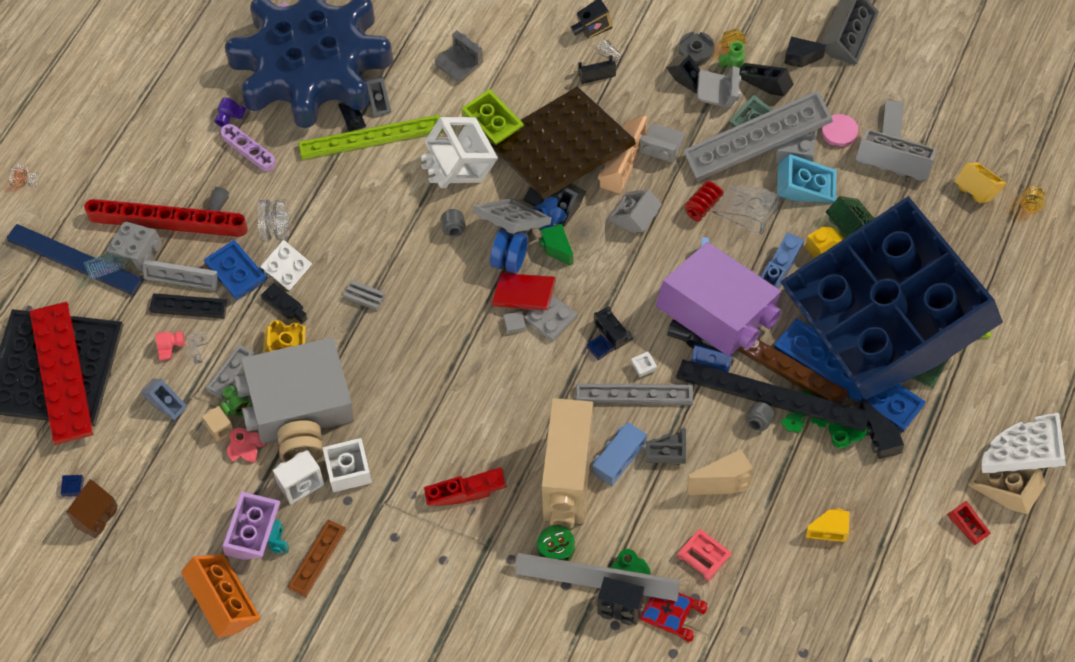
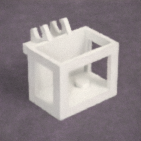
M440 117L425 140L430 153L421 156L422 162L427 160V163L421 164L422 169H429V175L435 173L434 177L428 178L430 183H438L440 188H447L450 183H482L498 157L476 117ZM451 125H465L458 137H456ZM443 128L448 137L437 136Z

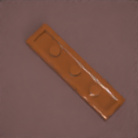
M329 519L327 520L288 585V590L307 598L346 532V527Z

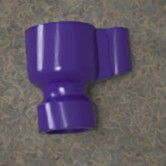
M224 97L218 105L217 110L219 114L216 115L214 122L218 126L223 127L229 124L230 117L242 119L246 108L238 105L234 100Z

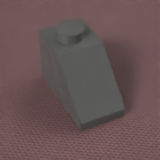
M379 75L364 79L367 83L373 115L378 116L390 113L391 108L383 76Z

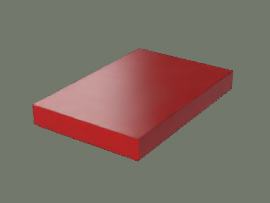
M501 273L492 304L495 307L548 310L556 278L554 276Z

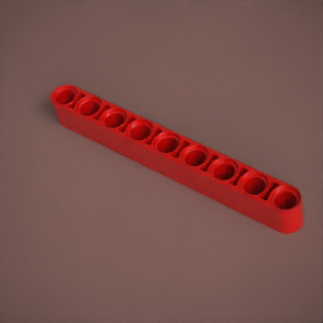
M90 199L84 205L88 219L93 223L122 225L124 222H129L152 229L242 237L248 232L245 217L240 213Z

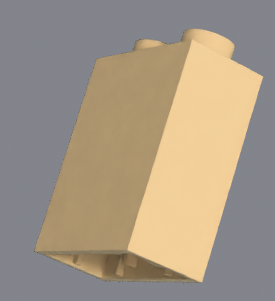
M552 399L542 481L543 520L550 521L551 526L560 525L571 529L574 527V523L584 524L593 443V402Z

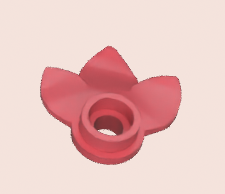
M235 428L230 433L231 443L227 448V454L232 462L241 456L244 460L255 463L257 448L264 447L266 443L261 444L259 433L247 432L244 428ZM242 434L243 439L238 440L236 435Z

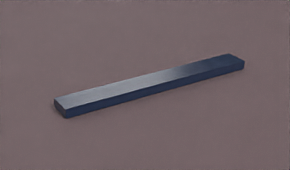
M16 224L6 237L11 243L91 278L93 276V279L132 296L143 282L141 277L113 265H107L102 260L19 224Z

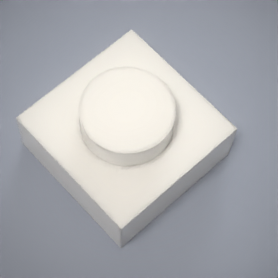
M649 352L631 359V363L639 378L657 370V365Z

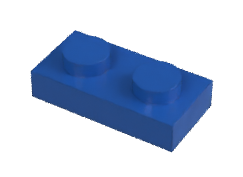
M695 344L691 362L729 372L733 354L729 357L718 349Z

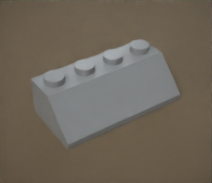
M866 129L856 160L860 161L863 165L871 164L877 166L880 170H891L901 176L908 175L918 181H927L937 149Z

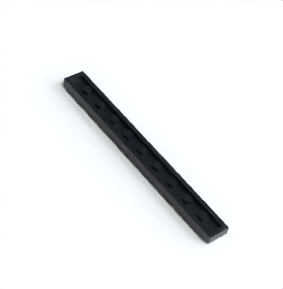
M682 359L676 378L681 381L755 402H763L769 406L864 433L871 415L869 411Z

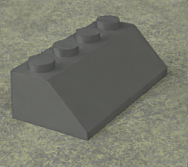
M869 0L839 1L821 43L826 45L825 52L830 57L854 65L858 63L879 13Z

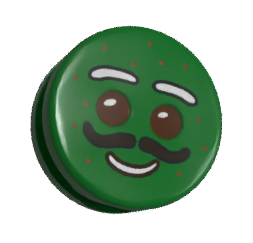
M560 525L545 528L539 534L537 540L538 554L540 557L570 561L575 552L573 534L569 529Z

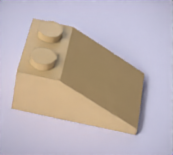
M739 449L689 474L686 492L688 495L734 494L738 491L743 492L751 485L753 467L743 451Z
M982 463L968 483L969 487L1002 506L1024 514H1028L1046 485L1041 469L982 473Z

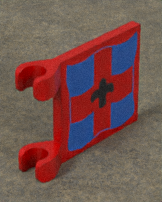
M681 593L678 594L677 601L650 597L640 620L677 635L687 642H692L694 638L693 630L683 628L682 626L691 608L701 614H705L708 607L705 601L693 599Z

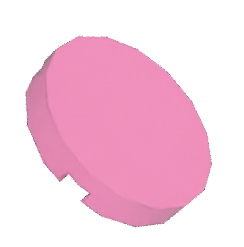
M844 114L832 115L833 122L822 127L824 140L833 146H849L855 142L858 135L857 123L851 117Z

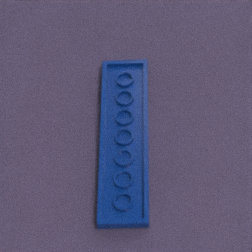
M796 318L774 344V349L849 391L848 397L860 404L861 399H864L824 343L812 327ZM900 384L866 399L868 403L903 433L926 404L925 400Z

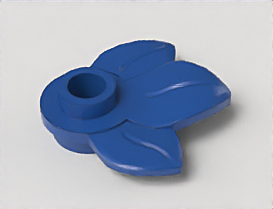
M548 197L544 199L542 204L533 208L539 212L543 211V214L552 217L551 224L542 226L541 230L553 227L555 224L563 222L566 218L564 210L557 207L558 198Z

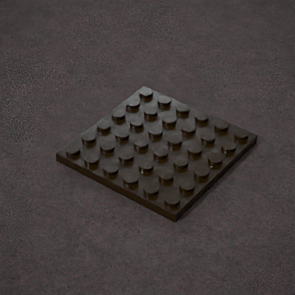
M578 86L521 119L520 121L524 126L499 144L494 145L489 142L492 148L543 200L636 145L635 139Z

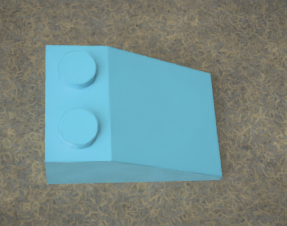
M789 154L778 163L777 196L792 201L835 203L837 170Z

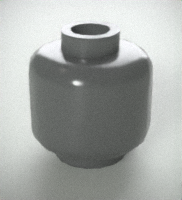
M449 209L441 215L440 221L443 233L450 237H457L465 231L466 224L461 211Z
M756 402L750 407L745 420L752 430L764 431L771 424L774 418V411L768 404Z

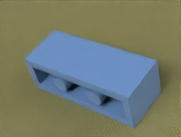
M629 422L617 430L613 441H608L601 456L597 455L592 462L593 474L611 486L615 484L647 442V434Z

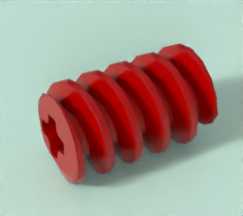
M704 182L689 201L685 203L684 208L687 215L694 221L700 222L702 217L706 216V212H709L711 207L715 206V202L719 201V197H723V190L713 182Z

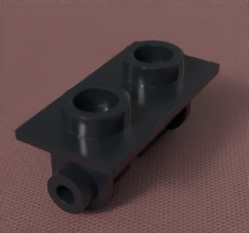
M343 102L338 104L349 132L366 127L360 110H353Z

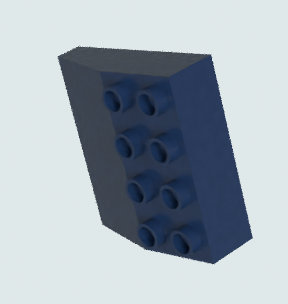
M909 196L780 281L787 295L865 400L937 367L1003 323L995 299Z

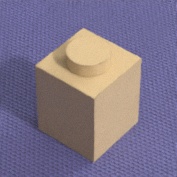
M219 406L208 410L202 416L205 426L217 442L228 436L233 430L231 422Z

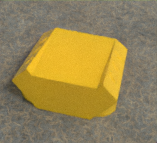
M272 321L264 329L263 353L305 344L306 326L299 323L284 326L281 321Z

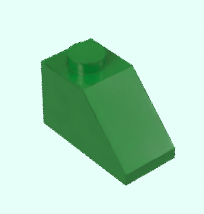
M560 224L542 229L541 237L538 238L541 249L544 248L546 255L572 265L573 252L563 225Z

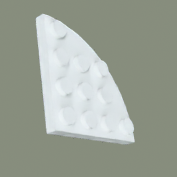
M1059 413L1034 417L1035 421L1026 424L1019 422L996 436L991 441L988 451L984 452L982 473L1066 466Z

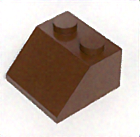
M89 479L66 512L76 529L96 538L105 529L109 518L115 515L118 505L114 497L93 480Z

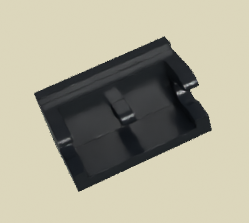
M613 55L608 56V61L582 66V62H579L577 71L581 83L585 84L615 77L616 63L613 61Z
M609 306L594 313V324L615 350L633 340L631 332L623 327Z

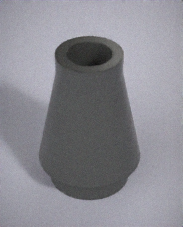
M215 187L211 192L208 210L220 211L229 198V192L222 187Z

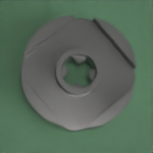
M689 32L680 40L679 54H690L696 65L699 66L713 56V39L704 32H700V34ZM693 46H700V49H694Z

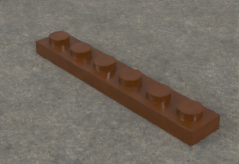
M759 339L748 350L742 346L739 348V352L816 397L840 404L848 397L849 391Z

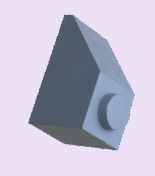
M153 378L140 391L152 406L172 420H175L187 407L162 379Z

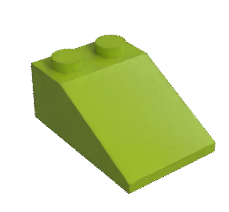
M488 89L462 107V117H476L488 141L494 145L499 144L524 126L519 118L491 89Z

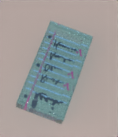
M111 253L83 262L90 280L126 268L123 258Z

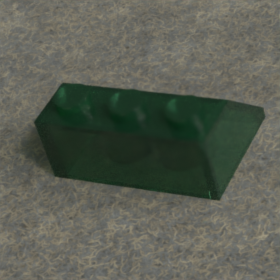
M839 196L825 211L829 216V221L840 229L839 232L844 238L874 219L857 198Z

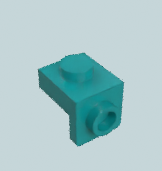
M280 520L274 521L267 542L269 549L279 554L289 552L288 543L281 540L284 527Z

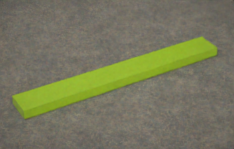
M440 115L300 141L298 144L301 159H310L427 136L439 120Z

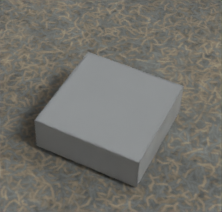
M522 311L504 314L507 334L526 331Z

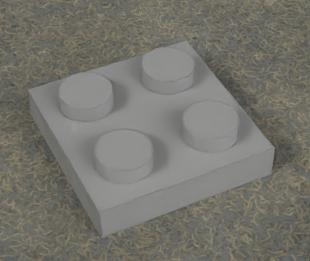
M552 295L548 310L531 309L524 316V321L553 342L578 318V314Z

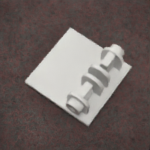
M283 240L261 265V268L264 270L263 273L266 277L272 276L290 291L312 263Z

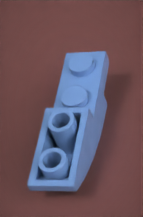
M787 232L761 278L779 289L782 285L780 281L789 274L804 244V239Z

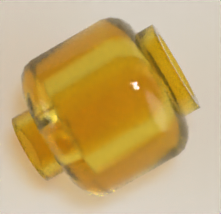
M737 28L724 32L722 40H719L722 50H727V52L730 51V44L734 41H740L743 45L747 44L743 31H739Z
M1038 186L1026 187L1021 194V208L1028 213L1040 212L1045 205V191Z

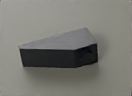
M744 63L739 71L741 80L772 95L785 96L794 85L787 68Z

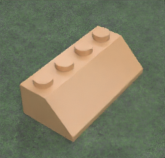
M646 116L626 121L624 127H622L635 139L636 145L604 164V170L601 169L598 175L600 188L621 194L639 155L641 136L647 134Z

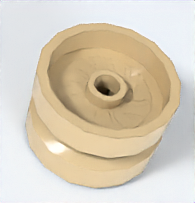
M300 420L287 423L279 428L277 435L282 462L286 463L293 459L296 454L306 450L309 451L315 462L322 458L324 452L320 425L312 421Z

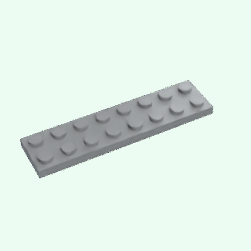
M817 90L686 148L684 153L698 182L833 122V119Z

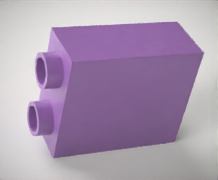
M706 242L663 280L656 307L730 357L740 346L746 350L751 348L759 337V329L762 326L771 329L775 325L782 312L781 309L776 307L781 290L709 242Z

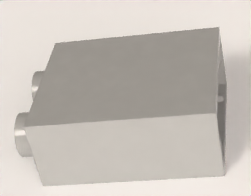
M333 337L241 358L244 373L234 375L239 398L250 397L252 406L242 408L247 432L258 429L261 444L278 440L277 432L279 428L294 421H312L320 425V429L353 422L352 402Z

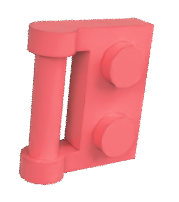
M699 529L682 547L676 557L690 564L704 575V579L709 582L731 557L732 553L703 530ZM693 550L712 565L711 568L708 569L689 554V551Z

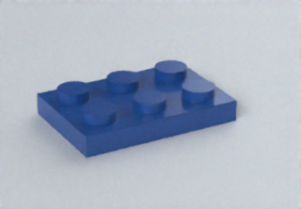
M232 240L204 259L205 265L210 270L217 271L218 280L236 301L267 280L266 275L235 240Z

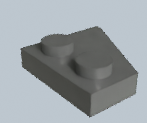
M686 428L680 429V432L674 435L666 434L659 439L647 441L646 463L686 464Z

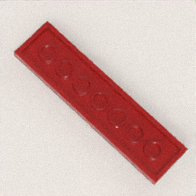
M66 301L30 310L53 443L58 445L93 436L94 433L69 304Z

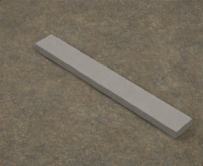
M518 553L516 559L515 574L601 588L605 576L645 587L644 596L678 600L680 580L521 553Z

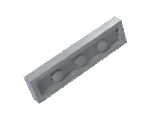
M151 260L143 262L144 279L214 291L218 288L217 271Z

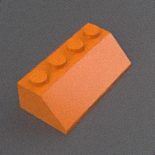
M224 554L193 556L181 571L217 638L233 636L261 619Z

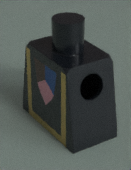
M595 0L578 11L576 14L578 23L570 26L575 36L583 32L587 38H592L613 28L609 11L602 0Z

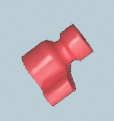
M169 331L155 333L160 361L172 359L174 345L178 347L185 346L183 331L175 332V334H171Z

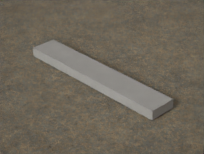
M576 384V400L590 401L593 404L693 405V385Z

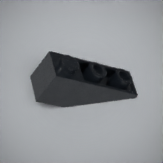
M861 399L858 409L871 412L866 427V435L870 436L872 440L871 447L873 452L877 453L879 459L901 454L904 443L898 428L865 399Z

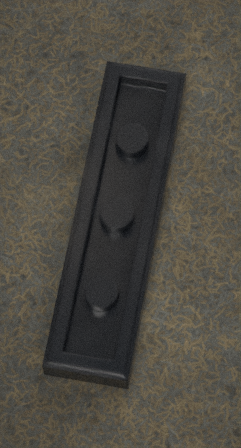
M153 293L149 310L150 313L225 319L228 301L227 299Z

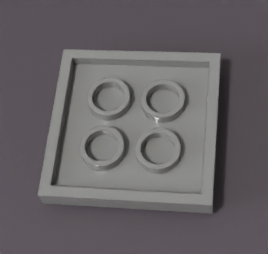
M512 198L474 205L472 211L479 215V218L493 222V225L503 227L507 232L513 234L518 231H529L532 228H542V226L550 225L552 217Z

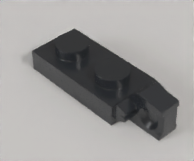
M275 283L270 285L260 295L263 301L288 320L295 318L303 324L308 319L306 313L302 310L304 308L301 303Z

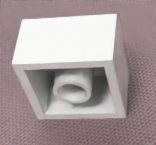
M361 438L322 447L333 493L372 483Z
M308 450L296 454L293 459L286 463H280L273 470L278 488L290 505L324 486L320 467Z

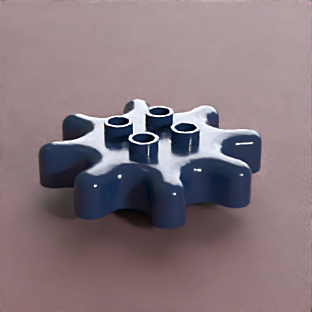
M253 0L250 4L253 24L258 31L251 36L232 37L227 40L224 47L228 64L232 69L254 72L241 86L242 96L247 109L259 111L274 101H287L291 103L295 124L301 128L313 126L317 121L319 107L330 100H340L353 110L366 108L370 101L367 83L360 75L370 69H385L393 63L392 47L389 39L385 36L364 34L375 22L371 0H351L343 6L330 5L326 3V0H299L297 3L285 7L278 6L270 0Z

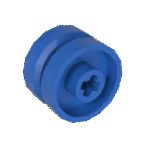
M501 227L493 243L490 266L500 270L505 266L508 272L517 274L522 267L526 255L528 235L522 232H517L513 235V233H509L505 228Z

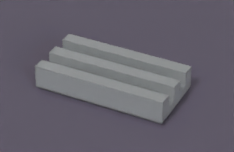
M353 280L350 281V286L346 288L347 291L343 293V298L376 311L385 298L384 292ZM351 293L357 294V295L361 296L362 298L357 297V296H354V295H352ZM365 299H370V300L375 301V302H377V303L375 304V303H372V302L367 301V300H365Z

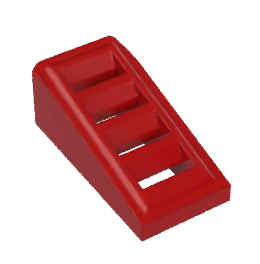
M964 501L947 514L950 520L974 545L991 534L967 501ZM963 511L964 515L960 516L958 513ZM968 517V518L970 519V521H968L967 523H965V522H964V519H966V518ZM974 523L976 527L970 530L969 526ZM980 529L982 533L975 536L974 533Z

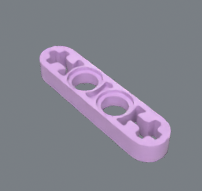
M227 124L221 128L223 140L261 170L268 172L275 168L274 156L236 126ZM240 140L247 141L243 146L237 145ZM252 150L259 151L257 155H250Z

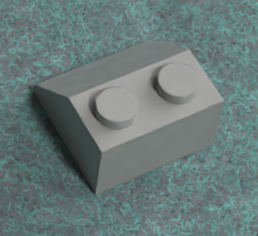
M649 189L626 192L607 219L631 233L643 232L649 227L650 221L658 214L662 204Z

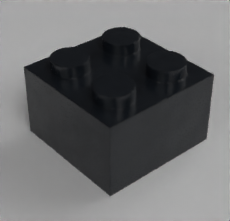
M604 576L597 599V614L604 619L611 620L613 618L620 620L626 625H637L644 603L645 587Z

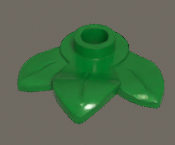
M833 423L828 428L832 436L833 445L839 449L846 448L851 443L862 440L867 434V428L865 433Z
M631 549L620 551L617 561L610 567L612 569L651 575L650 567L646 560L638 558L637 554ZM624 556H630L631 562H625Z

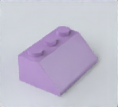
M241 491L223 544L224 554L242 560L262 558L280 506V501Z

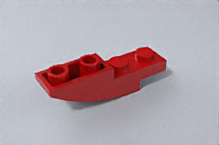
M502 467L467 478L458 476L424 487L428 506H444L490 497L491 492L505 489L507 484Z

